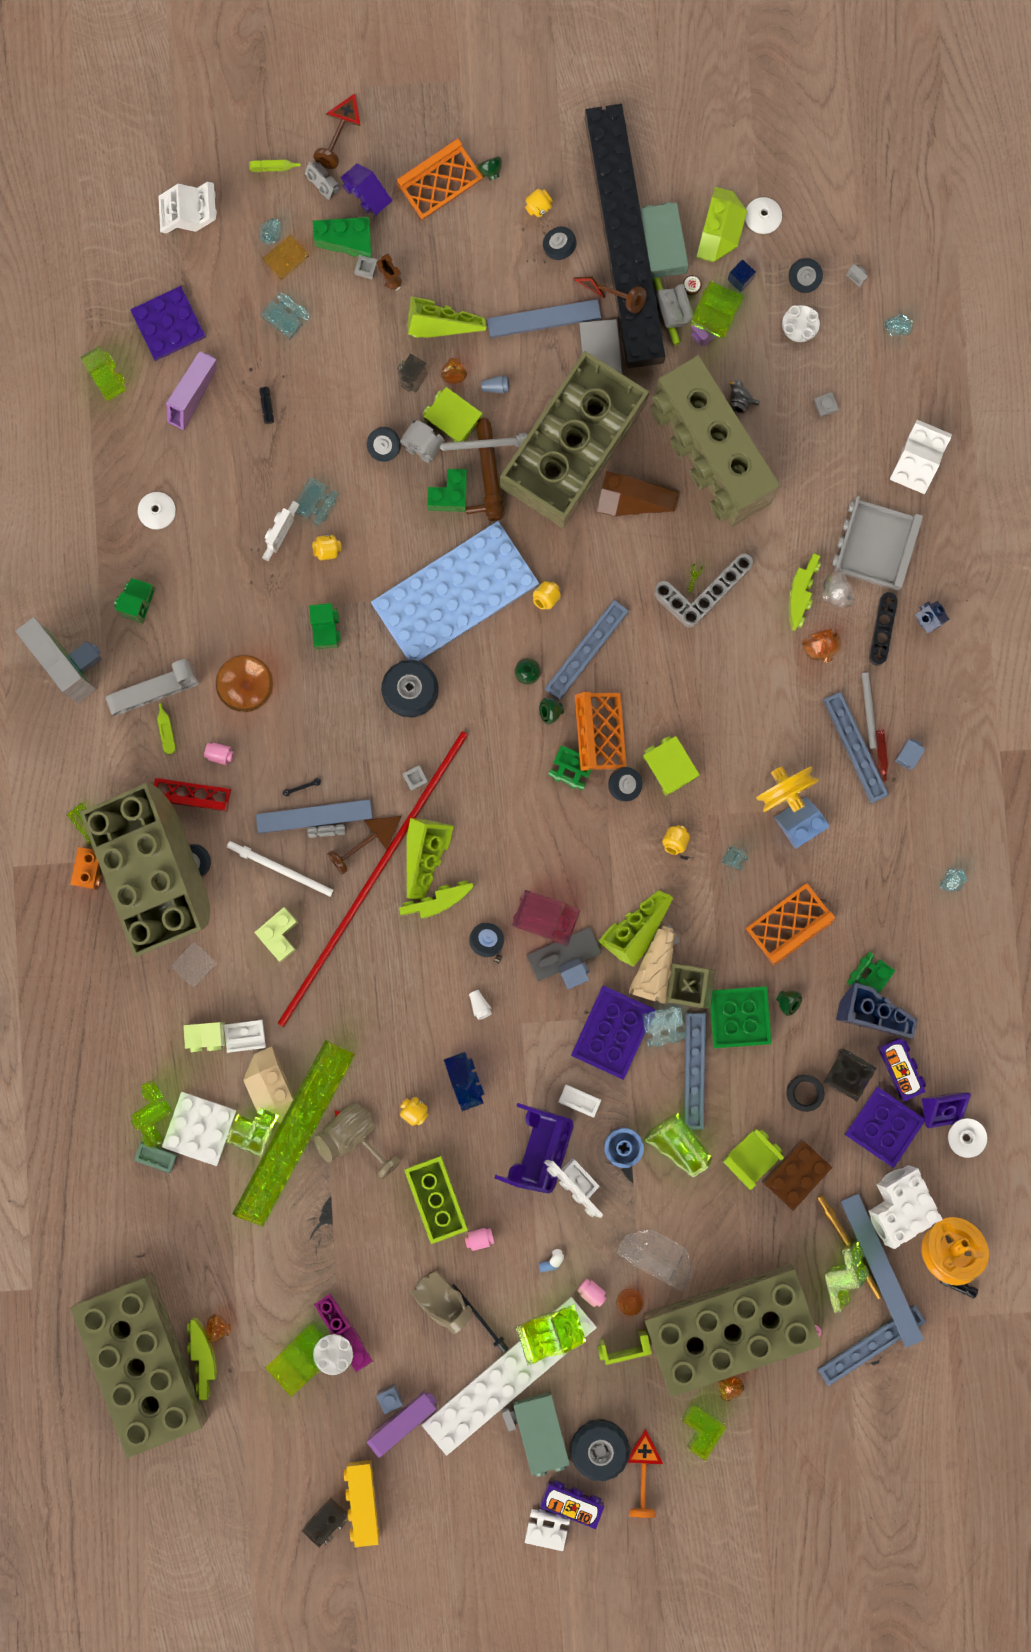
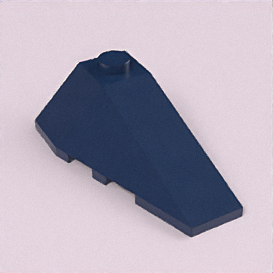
M853 983L840 1000L836 1017L837 1021L914 1039L917 1019L892 1004L889 999L881 996L874 988L858 983Z

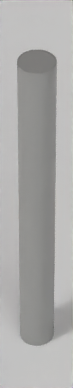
M862 673L870 749H875L878 747L869 673Z

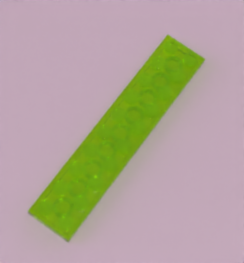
M325 1040L232 1213L235 1217L262 1227L264 1226L355 1056L353 1052Z

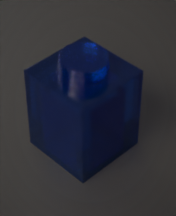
M742 259L730 271L727 280L742 292L754 280L756 271Z

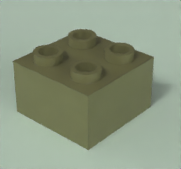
M672 963L667 1002L710 1008L716 970Z

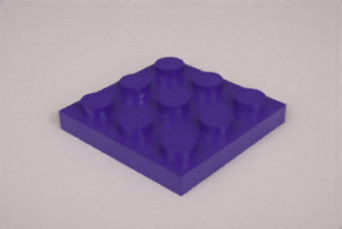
M181 286L130 309L155 361L206 338Z
M876 1086L844 1135L894 1168L924 1124L925 1119Z

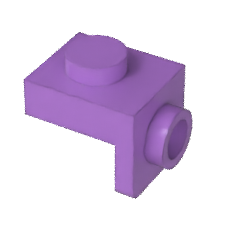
M707 321L701 325L696 322L691 326L692 338L703 347L717 337L716 331Z

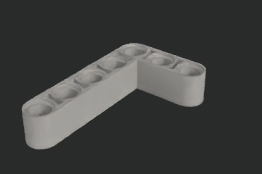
M748 554L739 555L692 604L666 581L657 584L654 595L684 626L694 627L749 572L753 565V560ZM745 560L748 563V567L742 568L738 562ZM729 573L733 574L735 580L728 581L725 575ZM664 587L668 590V594L661 595L658 589ZM719 587L722 590V594H714L712 588ZM675 600L680 601L682 607L679 609L674 608L672 602ZM701 600L707 601L708 604H709V607H708V608H702V607H700L699 601H701ZM689 613L693 614L696 620L689 622L686 619V615Z
M188 659L176 661L171 664L172 672L106 696L111 715L116 716L199 685L200 682L193 664Z

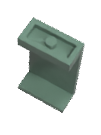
M665 202L658 206L646 205L640 208L652 279L687 274L688 261L677 203Z
M548 1392L513 1402L531 1475L536 1474L537 1477L548 1474L547 1471L565 1470L566 1466L570 1465L553 1403L552 1393Z

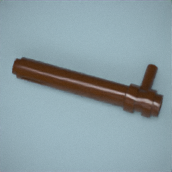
M479 419L476 424L478 440L493 439L489 419ZM494 447L479 448L485 490L484 504L466 507V513L468 515L485 512L489 521L502 520L505 512L504 507H502L503 497L500 495Z

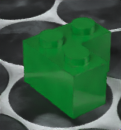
M447 469V487H428V511L466 512L467 469Z
M131 578L129 582H126L124 592H121L120 596L116 597L114 602L115 610L121 617L143 624L156 588L152 584Z
M332 603L309 605L314 648L316 650L338 648V642H341V633L337 631L336 623H340L337 608H334Z

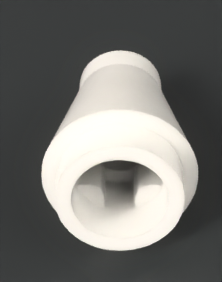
M479 990L469 994L474 1017L481 1020L492 1014V1008Z

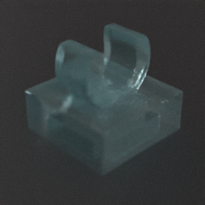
M730 846L721 863L728 867L742 870L743 867L740 866L742 860L747 861L748 858L745 856L746 852Z

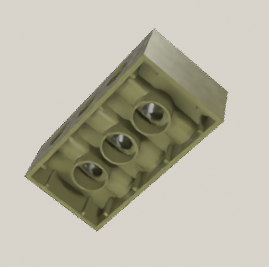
M584 351L501 474L500 488L564 529L646 406L649 391L587 351ZM595 406L600 408L602 412L592 415L587 409ZM575 437L581 443L577 446H570L567 440ZM554 468L560 474L557 477L551 478L545 472L548 469Z
M699 355L660 377L656 392L652 396L655 404L650 406V411L660 426L666 423L670 426L675 435L670 438V443L676 454L680 458L686 455L690 458L694 468L689 470L696 486L700 490L708 487L714 500L709 502L715 517L720 522L728 519L733 527L770 505L780 484Z
M791 1263L644 1313V1321L670 1397L822 1346L796 1270ZM773 1311L777 1313L776 1320L770 1324L763 1323L762 1316L764 1313ZM730 1324H736L740 1327L738 1334L731 1337L726 1336L724 1330ZM692 1337H698L703 1342L699 1348L690 1349L686 1345L687 1341Z
M153 1272L81 1300L70 1307L126 1458L182 1437L204 1426L208 1418L203 1404L199 1400V1395H196L195 1383ZM120 1321H125L130 1325V1334L121 1332L119 1328ZM133 1359L142 1360L145 1370L142 1372L136 1370L133 1365ZM147 1397H155L159 1402V1408H151L147 1403Z

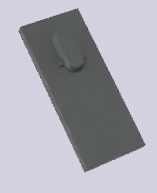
M589 927L530 953L527 957L539 982L559 973L558 967L576 958L584 962L602 953Z

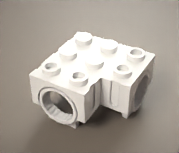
M909 1165L888 1173L876 1184L884 1202L869 1210L871 1223L876 1233L883 1239L886 1246L893 1249L909 1241L918 1233H922L930 1228L934 1223L943 1220L937 1211V1207L929 1194L924 1180L920 1176L919 1169Z

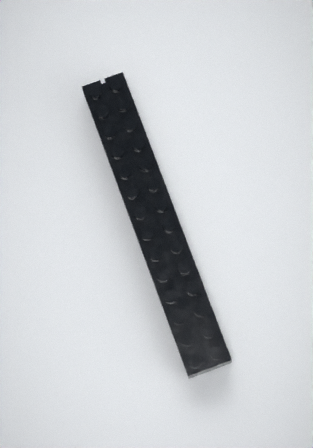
M622 103L608 105L605 107V110H602V107L585 109L584 119L613 289L628 294L632 288L639 286L646 291L645 304L641 311L636 314L627 310L625 298L614 295L626 367L631 369L663 364L666 356Z

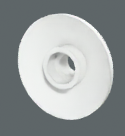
M757 198L750 202L746 208V224L755 233H772L779 227L782 221L780 206L770 198ZM766 211L768 215L763 216L761 212Z
M161 492L147 494L138 505L139 519L150 529L158 530L167 527L174 520L176 514L173 500ZM154 506L159 507L157 512L152 511Z
M968 1118L961 1119L951 1126L948 1133V1142L951 1149L957 1155L971 1158L979 1155L984 1150L987 1144V1133L978 1121ZM965 1134L969 1135L968 1141L963 1140Z

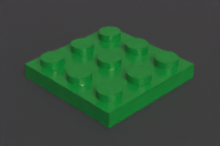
M767 986L713 990L710 1006L713 1048L772 1044Z

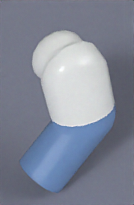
M553 1250V1256L550 1261L539 1263L540 1273L559 1268L564 1260L562 1250Z

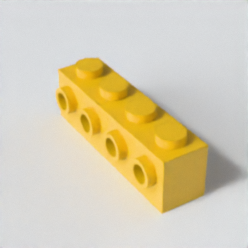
M372 1461L349 1462L347 1469H344V1481H348L349 1489H346V1500L350 1501L351 1509H348V1520L352 1521L353 1529H350L351 1542L354 1541L355 1547L379 1545L380 1538Z

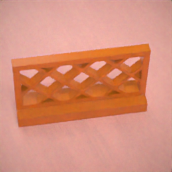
M457 138L398 178L396 185L403 192L422 221L481 181L483 177L462 147L461 141ZM459 153L465 159L464 166L453 164L454 157ZM442 165L450 166L449 176L438 174L439 167ZM452 167L463 169L462 179L451 177ZM465 170L473 171L477 178L472 181L464 180ZM427 175L435 177L434 186L423 185V178ZM437 177L448 180L446 189L436 187ZM450 180L461 182L458 191L448 190ZM411 186L420 187L418 197L411 196L406 189ZM422 188L433 190L431 200L420 198ZM434 192H445V199L441 202L434 201ZM419 201L430 203L429 210L424 214L418 208Z
M582 692L576 694L575 707L581 771L627 767L620 693ZM591 698H596L600 702L596 709L592 706ZM609 698H615L613 709L606 703ZM603 706L609 712L606 718L599 713ZM595 716L602 722L598 728L593 724ZM611 716L617 721L615 727L608 722ZM604 725L611 731L607 738L600 731ZM596 735L603 740L600 747L595 744L594 738ZM613 735L618 738L616 747L609 741ZM606 744L613 750L609 756L602 751ZM615 753L620 757V765H616L611 760ZM598 754L605 759L602 765H597L596 756Z
M806 883L745 929L774 967L835 921V916L829 912ZM807 890L811 895L810 902L799 901V894ZM795 903V914L783 912L784 905ZM798 904L810 905L808 916L797 914ZM812 906L820 907L824 912L819 917L810 916ZM772 914L781 915L780 924H768L769 916ZM783 915L794 917L793 927L782 926ZM796 917L808 919L807 926L796 928ZM757 925L765 926L764 937L756 936L752 929ZM767 927L779 928L778 938L766 937ZM781 929L792 930V937L788 940L780 939ZM766 940L777 941L776 949L771 953L765 948Z

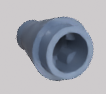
M500 375L488 380H482L481 382L483 392L505 394V392L510 391L508 376Z

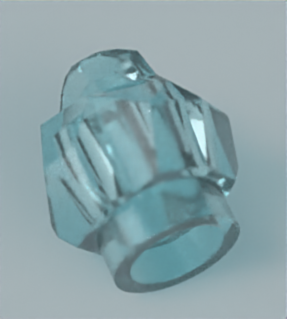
M271 218L261 225L259 237L263 243L271 245L280 239L281 224L279 220Z
M899 314L894 318H888L884 325L889 334L894 337L909 336L912 331L913 321L908 320L903 314Z
M962 867L957 870L953 868L947 870L939 885L943 890L954 892L959 891L964 886V883L969 880Z

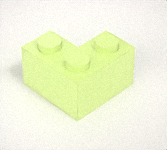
M283 907L254 933L277 960L283 962L296 951L295 947L284 935L299 922L287 908Z
M225 1022L184 1025L185 1049L190 1048L191 1052L202 1051V1047H207V1051L222 1050L221 1046L226 1045Z

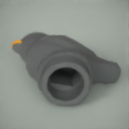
M740 380L730 382L732 388L731 408L734 412L744 413L749 404L759 405L760 401L753 399Z

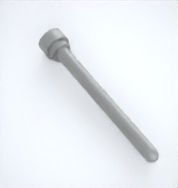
M518 433L513 438L442 443L440 449L447 451L510 445L520 447L528 434Z

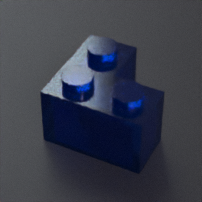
M466 1052L444 1059L450 1082L461 1110L465 1111L484 1104L482 1096L485 1093L482 1085H477L480 1080L477 1072L472 1071L476 1069L472 1058L468 1059Z

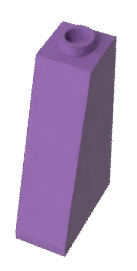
M199 351L166 403L168 423L185 430L216 371V359L212 355Z
M424 1390L369 1434L367 1443L378 1458L436 1410L437 1405L435 1403H437V1400L432 1393L428 1394Z

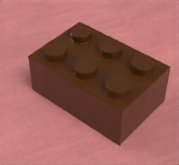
M800 1140L762 1183L794 1211L833 1167L805 1141Z

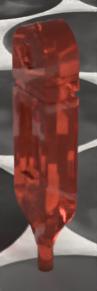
M884 729L876 730L877 753L883 781L886 782L888 759Z

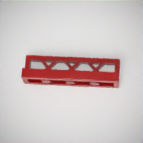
M155 778L154 786L158 788L159 783H165L171 789L166 794L163 793L171 804L228 812L231 789ZM180 786H185L190 793L186 796H178L175 790ZM199 789H204L208 796L204 799L196 798L194 793ZM217 792H226L225 802L215 801L213 795Z

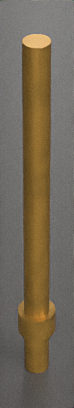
M823 1194L819 1195L816 1199L823 1209L825 1218L830 1220L876 1299L882 1298L877 1283L837 1219V1213L834 1208L830 1207Z

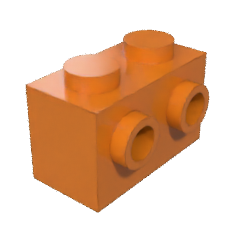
M78 847L70 885L97 890V886L101 885V868L93 849Z

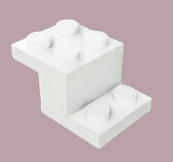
M206 182L198 188L176 184L159 195L160 232L167 234L175 228L196 232L215 221L217 211L215 209L216 193L214 191V183Z
M916 420L890 480L925 494L940 465L943 453L952 434Z

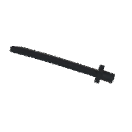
M452 1284V1287L461 1293L463 1301L470 1306L474 1315L496 1341L493 1345L495 1347L498 1346L502 1353L507 1351L509 1348L504 1343V1338L496 1336L459 1288Z

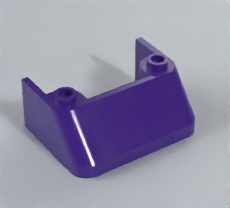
M517 1103L516 1107L528 1111L526 1113V1123L528 1126L533 1127L522 1164H514L509 1169L508 1177L495 1175L494 1179L518 1188L549 1194L554 1190L558 1177L552 1176L547 1171L548 1166L544 1162L546 1160L553 1161L561 1169L572 1134L573 1121L570 1118Z

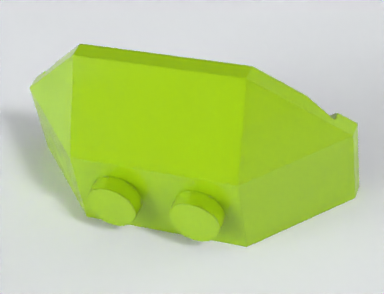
M719 187L714 188L696 258L716 262L738 247L747 210L733 191Z

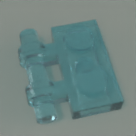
M279 292L276 298L281 302L276 304L272 300L260 315L288 339H291L302 326L297 319L301 317L306 321L310 314L305 311L304 307L294 303L290 296H285L282 292ZM289 307L294 312L290 315L284 309Z
M310 477L296 500L299 507L295 513L307 520L311 514L315 515L316 518L313 523L320 526L321 522L326 520V514L331 506L335 505V500L339 494L333 490L329 496L324 494L327 486ZM320 500H323L325 503L321 510H318L316 506Z
M676 1006L643 1014L645 1033H653V1039L647 1040L649 1047H661L669 1042L674 1044L686 1038L684 1031L677 1032V1027L683 1026L681 1007ZM669 1030V1035L661 1036V1031Z

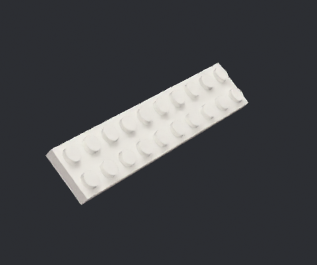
M571 1296L424 1421L422 1427L447 1456L597 1328L596 1325Z

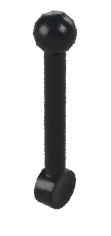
M315 778L313 782L304 784L302 786L290 790L285 789L283 791V795L287 797L290 795V793L305 789L307 787L313 785L319 786L321 784V780L319 778Z

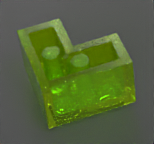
M98 346L80 357L107 402L126 391L123 385L126 381L121 373L116 374L114 369L117 366L107 350L103 352L101 347Z
M263 1108L259 1110L254 1121L237 1115L229 1130L226 1143L262 1157L270 1142L279 1115Z
M691 1401L681 1417L683 1423L696 1431L687 1447L689 1451L706 1461L727 1427L724 1422Z

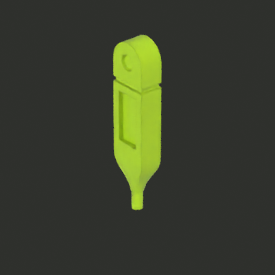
M258 160L249 162V170L252 172L287 171L293 167L301 166V163H293L288 160Z
M159 703L160 710L157 721L163 750L166 754L172 755L176 752V744L174 742L171 721L163 709L162 703Z

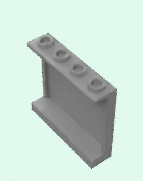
M857 496L854 501L850 502L848 512L851 513L849 519L846 518L843 525V530H845L844 537L840 536L837 547L840 550L838 555L835 554L832 565L835 566L833 572L899 591L905 579L923 516L919 514L911 516L861 501L859 500L860 497Z

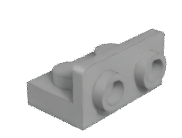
M679 284L674 289L659 290L655 293L666 328L684 327L694 319L683 284Z

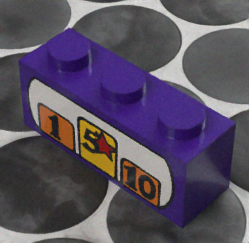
M897 1038L877 1047L901 1101H907L926 1092L924 1089L926 1087L925 1081L922 1076H918L916 1071L918 1066L914 1058L911 1059L908 1051H910L906 1040L903 1041L902 1038Z
M557 1480L553 1482L548 1481L540 1502V1508L593 1529L597 1528L604 1509V1502H601V1498L595 1495L586 1496L582 1490L572 1487V1490L566 1488L564 1483Z

